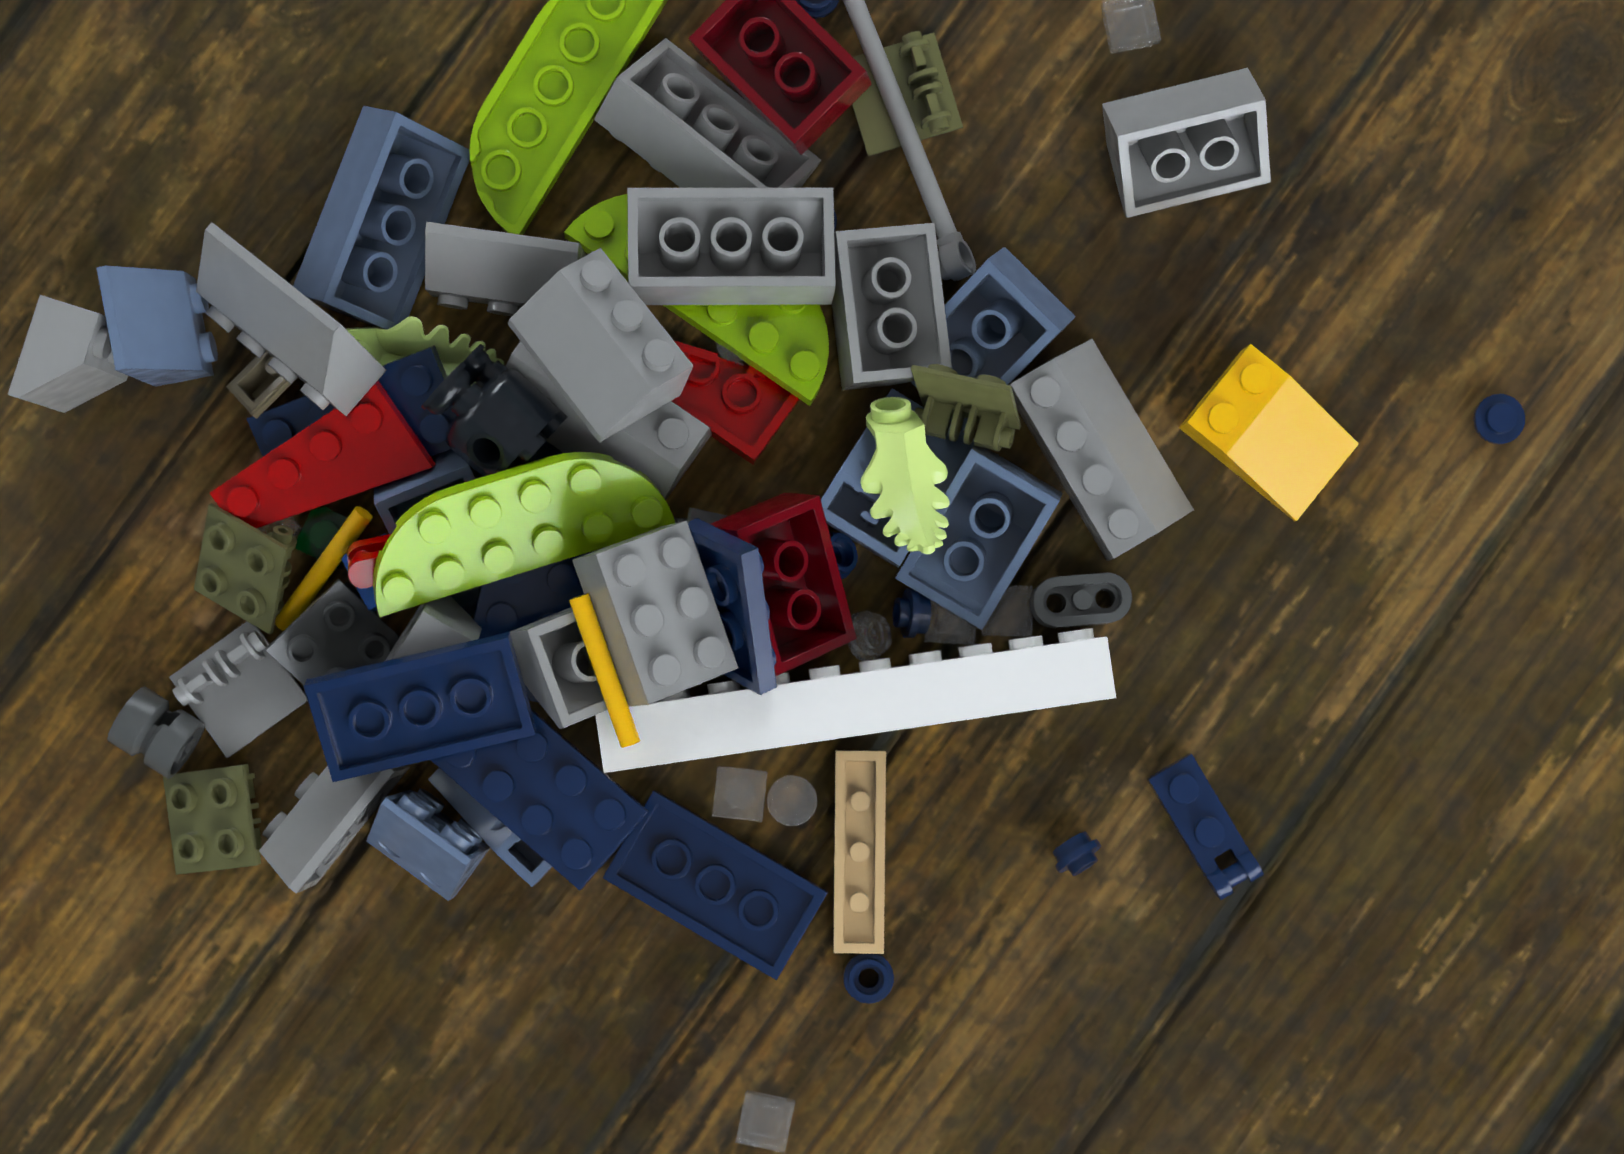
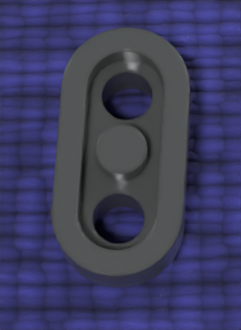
M1114 573L1059 576L1039 583L1031 593L1029 605L1035 620L1047 628L1058 629L1102 625L1118 621L1128 613L1132 603V593L1128 583ZM1099 590L1105 591L1110 596L1108 608H1101L1097 605L1095 596ZM1049 595H1056L1060 598L1062 607L1058 613L1051 612L1048 609L1046 601Z

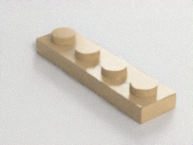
M835 750L833 953L884 954L886 751Z

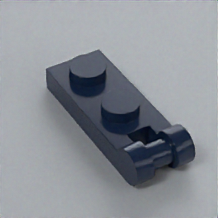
M1187 754L1147 778L1148 783L1220 901L1233 894L1232 888L1246 879L1251 883L1264 875L1259 863L1248 849L1192 754ZM1230 850L1236 862L1221 871L1214 858Z

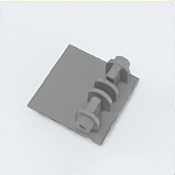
M247 621L169 677L176 686L172 691L177 700L183 706L189 704L199 720L205 724L206 730L226 758L231 757L308 701L306 694L292 674L265 650L270 643L260 629Z

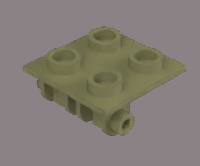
M921 31L911 32L902 36L903 42L884 47L920 140L963 128L935 33L922 36ZM865 54L854 56L853 58L867 71L872 84L852 104L867 155L872 156L901 147Z
M930 364L928 368L912 365V375L924 409L916 408L915 412L925 425V435L946 439L950 426L949 440L956 442L960 435L964 418H968L964 431V444L971 445L974 439V446L994 451H1000L1002 447L1011 448L1015 429L1020 430L1021 427L1012 386L1007 385L1002 379L991 375H979L977 378L958 375L955 370L940 364Z
M209 504L194 590L269 635L272 634L276 616L280 614L285 605L283 602L284 589L289 585L288 575L292 569L291 563L287 560L291 558L292 550L295 549L297 539L293 536V530L285 525H277L273 527L272 532L265 534L215 504Z
M248 764L178 773L170 779L163 776L176 875L261 864V853L259 852L262 848L260 829L254 828L253 825L261 823V818H252L251 809L259 808V803H250V799L255 798L253 784L255 773H249Z

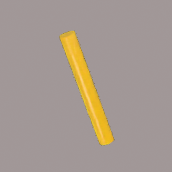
M356 506L285 603L280 614L276 616L275 625L279 629L284 631L308 608L340 564L342 557L347 554L349 546L356 542L372 520V515L366 509L360 506Z
M589 593L572 598L569 602L620 747L624 748L634 745L641 740Z

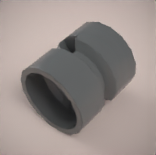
M144 686L137 690L121 709L110 728L107 740L130 756L142 753L144 755L143 762L146 766L165 778L170 779L182 768L193 753L204 733L205 724L182 709L175 712L169 711V701Z

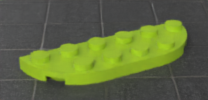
M549 0L539 12L482 104L474 122L470 139V162L478 195L490 215L507 233L519 235L525 233L593 123L617 76L625 71L668 0Z
M624 194L592 206L569 225L564 231V236L570 242L580 243L587 254L601 248L628 281V194ZM663 305L798 399L811 406L822 385L829 356L828 329L820 305Z
M570 452L539 459L437 491L406 511L395 523L396 528L388 538L383 550H379L376 559L373 590L379 617H383L607 547L661 526L674 524L675 520L666 500L656 485L640 470L637 471L626 464L618 462L612 456L593 452Z

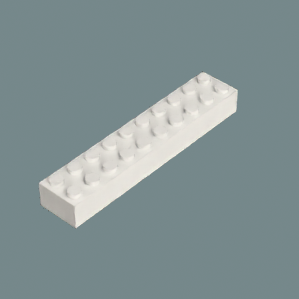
M1093 628L1060 632L1058 633L1059 643L1043 645L1042 635L1008 640L1009 650L999 652L992 651L991 643L958 647V658L942 660L941 650L908 655L910 665L891 667L890 658L859 662L860 672L840 674L839 665L809 669L810 679L790 682L789 672L776 676L777 688L762 695L748 688L740 689V684L734 680L707 684L709 694L691 696L689 688L649 705L629 706L641 741L624 748L620 747L608 710L595 715L603 772L629 770L1116 698L1108 638L1094 637Z

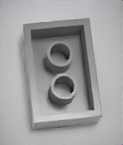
M687 521L661 526L572 560L584 594L589 593L628 706L652 704L738 669Z

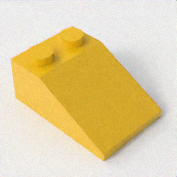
M1252 344L1239 352L1179 427V429L1293 521H1297L1359 444L1288 373Z

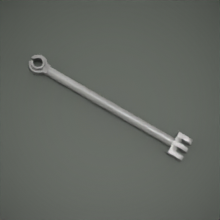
M843 0L931 222L935 223L941 278L944 281L949 279L959 281L974 274L976 271V263L972 251L964 241L961 232L956 230L865 0Z

